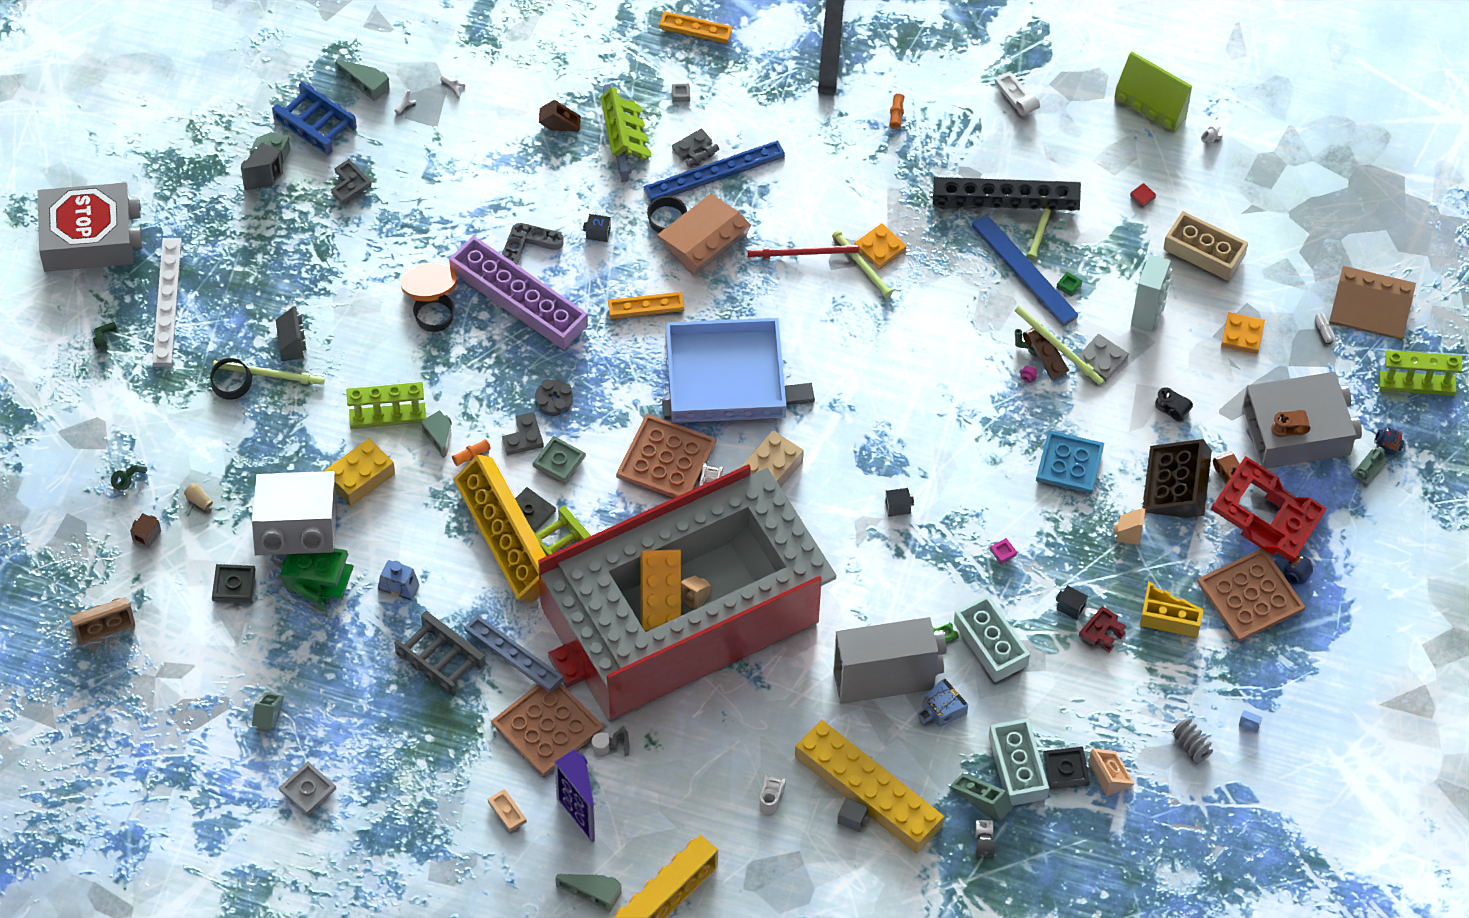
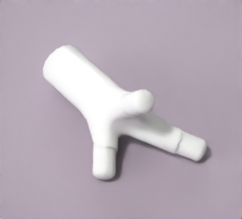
M445 74L440 78L442 82L453 88L457 97H460L458 86L465 87L466 83L459 82L458 79L454 80Z
M409 90L405 91L403 99L394 109L395 113L400 115L406 106L416 104V101H409Z

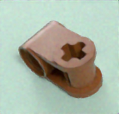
M1305 410L1278 412L1274 417V423L1271 427L1272 433L1278 437L1304 435L1311 430Z
M1232 451L1213 458L1215 470L1227 484L1240 463Z

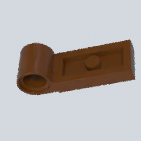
M1033 327L1023 332L1024 341L1029 347H1033L1051 380L1069 371L1058 349Z

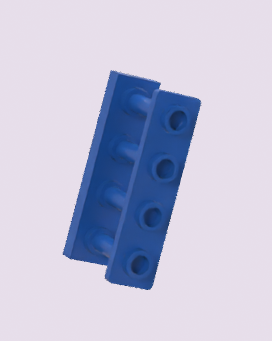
M301 81L299 83L300 94L287 107H281L278 104L272 107L273 119L328 156L333 152L332 139L346 126L353 130L357 128L356 117L351 112L342 109L338 103L330 101L324 94L315 91L311 85ZM306 98L313 102L300 116L296 117L291 113ZM322 108L327 112L313 126L305 123L317 109ZM332 117L341 121L327 135L318 132Z

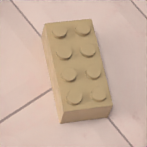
M1182 211L1165 236L1163 250L1229 281L1246 256L1248 242Z
M773 430L741 467L749 464L751 467L750 475L768 467L779 486L782 487L803 463L804 449Z

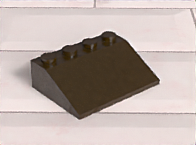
M1204 439L1150 446L1142 506L1145 509V513L1183 518L1204 516L1212 450Z

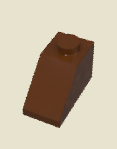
M554 99L539 108L538 123L551 131L578 132L580 130L581 115Z

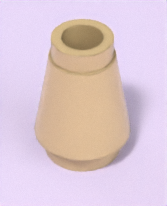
M192 483L184 491L186 499L204 511L210 508L213 503L199 484Z

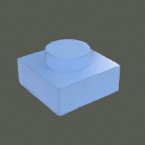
M1243 710L1238 726L1243 727L1247 731L1257 733L1262 717Z

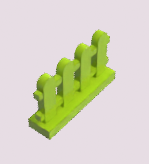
M611 87L600 97L611 153L618 157L621 153L625 152L626 155L630 156L632 154L644 161L652 153L650 149L644 147V144L648 142V136L641 132L645 127V122L638 118V115L642 113V108L634 100L622 99L618 95L617 89Z

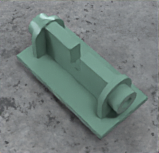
M1382 447L1372 449L1351 476L1368 485L1388 461V458L1384 456L1385 450Z

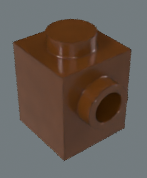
M142 513L139 519H135L130 530L132 540L149 548L161 532L159 520L155 516H148Z

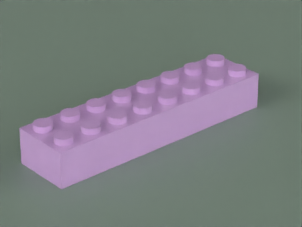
M474 235L449 258V266L455 271L457 277L563 350L588 327V313Z

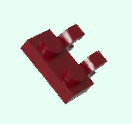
M1101 606L1081 629L1079 637L1093 646L1100 643L1103 649L1110 653L1114 648L1112 643L1115 639L1107 636L1106 633L1112 630L1115 636L1122 639L1126 634L1124 631L1126 625L1117 621L1118 615Z

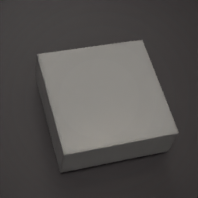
M690 83L672 84V102L690 101Z

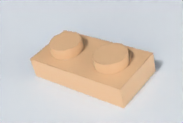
M505 789L488 798L489 805L509 832L527 823L526 817Z

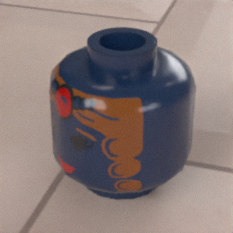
M1384 427L1376 433L1374 443L1377 448L1382 447L1386 453L1393 455L1397 451L1402 450L1404 440H1402L1401 432Z
M1297 556L1293 562L1289 561L1284 568L1285 578L1294 585L1305 583L1313 573L1310 559L1305 556Z

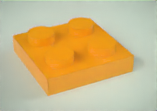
M883 223L854 242V246L859 245V251L878 269H881L907 249V245Z
M1228 312L1221 346L1258 354L1265 319Z

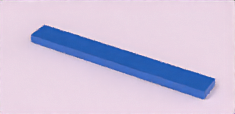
M776 140L645 185L644 191L651 203L656 198L674 196L784 158L785 152L779 141Z
M987 214L972 222V227L1062 326L1078 318V313Z

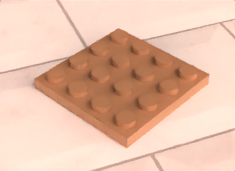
M646 414L616 473V478L675 498L695 488L702 474L703 465L707 463L717 443V438Z
M1259 549L1197 579L1198 585L1238 643L1305 611L1306 608L1270 555L1263 549Z
M562 684L551 694L541 686L536 685L491 720V725L542 777H545L555 769L556 760L573 749L578 751L591 741L594 735L604 730V726Z

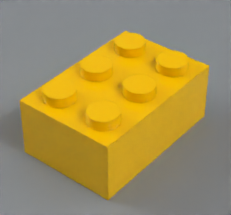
M370 438L324 470V472L335 471L336 493L350 507L395 475L394 462Z

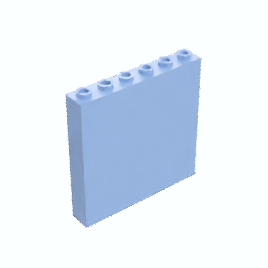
M779 318L666 323L672 423L786 418Z

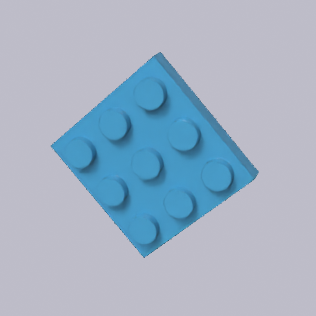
M1049 430L1036 481L1092 494L1105 443Z

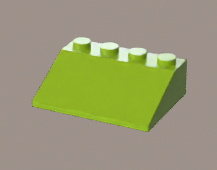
M1131 51L1116 85L1114 98L1147 116L1150 120L1156 121L1164 128L1176 132L1187 119L1193 86Z

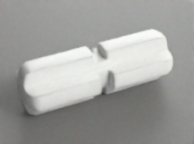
M1316 314L1314 320L1319 330H1322L1320 332L1325 342H1333L1335 335L1331 327L1328 326L1329 323L1325 314Z

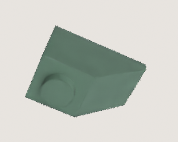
M270 132L256 138L250 154H252L255 147H258L263 142L280 151L281 161L284 164L291 150L288 136Z
M439 410L422 420L421 428L423 434L444 458L447 456L452 434V421L448 415L444 416Z
M264 692L255 702L252 726L258 727L262 731L271 730L277 723L284 696Z

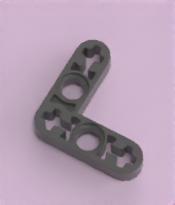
M516 223L510 231L502 255L508 259L511 255L512 262L517 265L526 243L558 250L564 245V237L558 231L525 223ZM540 233L543 235V237L540 239L533 238V235ZM518 244L520 247L518 249H511L510 245Z

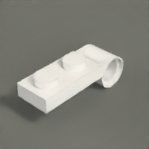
M1011 72L995 79L997 87L1022 116L1040 108L1038 98L1034 94L1029 95Z

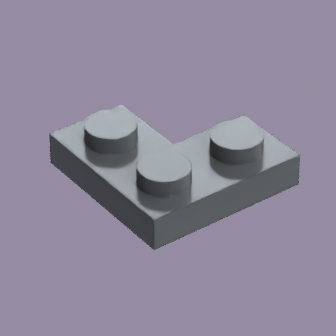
M348 159L335 167V173L343 182L333 187L331 194L343 205L371 187L372 183Z
M534 412L516 416L519 432L502 436L507 456L544 447Z

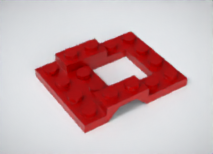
M1245 456L1210 510L1243 530L1240 535L1272 556L1277 552L1293 562L1327 508L1310 497H1296L1283 488L1279 477ZM1250 483L1266 492L1267 494L1264 498L1280 507L1271 524L1238 504Z

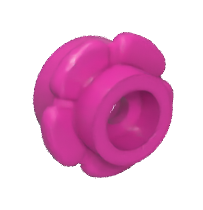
M1026 365L1020 370L1021 378L1025 382L1037 379L1036 375L1038 372L1035 368Z

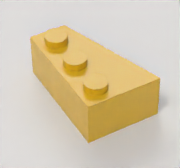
M1148 581L1140 626L1198 638L1203 609L1182 598L1180 600L1170 595L1169 591H1163Z

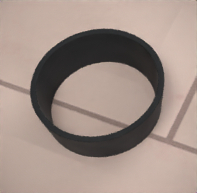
M662 196L650 203L647 209L649 224L655 232L660 233L665 227H660L652 222L651 216L653 212L658 208L669 206L678 209L683 215L687 212V207L680 199L673 196Z
M442 295L435 301H416L414 303L413 313L417 324L422 329L429 332H439L451 324L454 315V304L447 295ZM429 303L444 304L451 312V316L445 322L436 325L426 324L418 319L419 310Z
M225 358L218 361L211 370V387L215 394L223 399H237L245 395L250 389L252 374L242 361L236 358ZM232 362L243 365L246 370V379L240 388L227 392L215 386L213 376L220 366Z

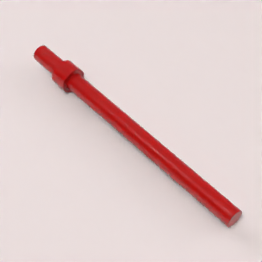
M859 245L770 249V247L762 248V250H748V258L763 257V259H769L772 256L859 253Z

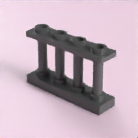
M426 610L421 615L422 627L405 644L399 640L394 642L395 653L401 659L405 658L409 661L415 670L422 671L429 681H435L439 684V687L445 693L449 692L454 696L456 694L455 682L471 666H476L481 670L486 665L485 655ZM427 632H432L437 638L419 656L410 650ZM442 643L448 644L451 650L434 667L425 661ZM461 654L466 658V661L449 678L440 673L456 655Z

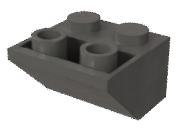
M263 142L253 149L250 157L241 164L244 189L251 190L275 184L283 174L280 151Z
M295 306L275 320L281 361L304 358L303 351L307 350L301 313L297 314V307Z

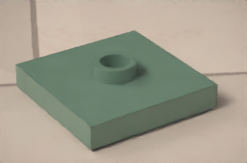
M553 436L533 462V467L566 484L586 457V453Z

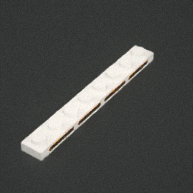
M181 238L162 239L153 367H172L182 249Z

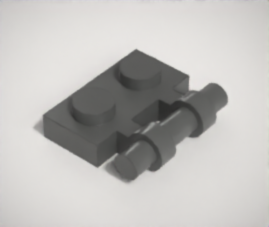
M702 128L672 144V150L682 161L689 158L686 160L688 167L700 164L701 160L714 156L715 152L720 149L717 144L710 146L712 145V139Z

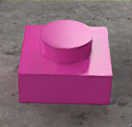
M1007 538L990 546L991 553L1000 564L1017 556L1016 549Z

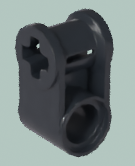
M1163 387L1158 391L1155 406L1174 420L1181 422L1193 408V403L1190 399L1178 394L1171 388Z

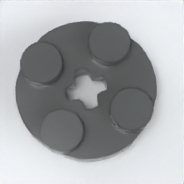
M544 380L535 393V403L539 410L549 416H558L565 410L567 412L573 404L571 386L559 380ZM556 395L559 399L556 398L552 401L551 396Z

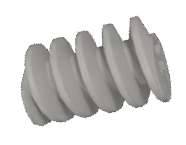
M1188 718L1180 722L1173 729V736L1179 739L1178 742L1183 745L1185 751H1188L1190 757H1193L1194 762L1199 763L1213 753V749H1209L1212 743L1210 741L1204 743L1207 737L1205 735L1199 737L1202 733L1201 729L1194 731L1197 725L1195 723L1190 726L1189 724L1192 722V719Z

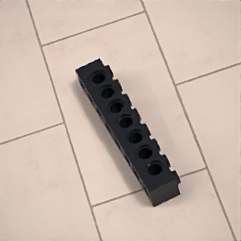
M934 177L933 205L977 208H1023L1032 210L1046 208L1049 210H1080L1081 182Z

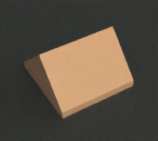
M1091 750L1088 765L1106 796L1115 794L1135 784L1116 751Z

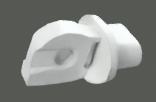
M1219 124L1211 125L1202 134L1201 141L1213 143L1216 139L1219 140L1223 137L1224 131Z

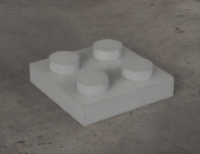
M1098 333L1077 357L1085 364H1090L1094 368L1093 371L1106 382L1128 358L1129 353Z
M308 761L279 787V791L307 816L336 790V785Z

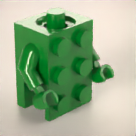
M334 548V552L287 554L286 560L282 563L280 576L287 592L297 593L312 603L316 602L317 609L325 611L327 607L321 602L328 604L329 598L343 599L354 566L346 564L348 552L344 549Z

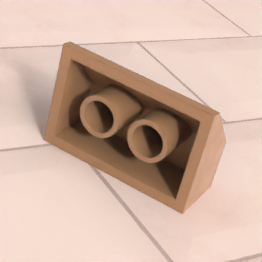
M126 597L116 598L109 603L96 605L92 609L79 611L69 616L79 645L135 626L131 605Z

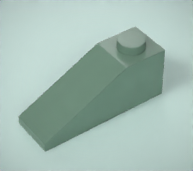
M340 59L335 60L336 72L373 101H376L390 89L389 77L377 68Z
M962 773L950 785L952 790L984 814L999 821L1013 808L1005 790L965 773Z
M557 874L555 877L557 887L608 912L612 910L622 893L621 883L613 877L581 874Z

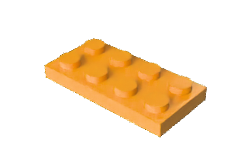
M681 550L640 551L641 626L644 630H652L681 616Z

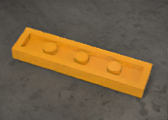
M667 11L663 12L659 23V29L725 44L729 43L733 31V26Z
M682 292L609 299L608 309L610 319L681 312L684 311Z

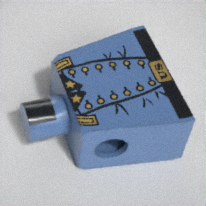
M388 560L380 575L377 589L412 601L419 587V581L412 567L403 565L399 561Z
M944 678L924 696L922 702L924 710L918 714V717L923 724L933 720L938 726H943L965 716L968 711V703Z

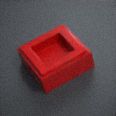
M1143 183L1130 192V197L1141 207H1144L1156 198V193Z

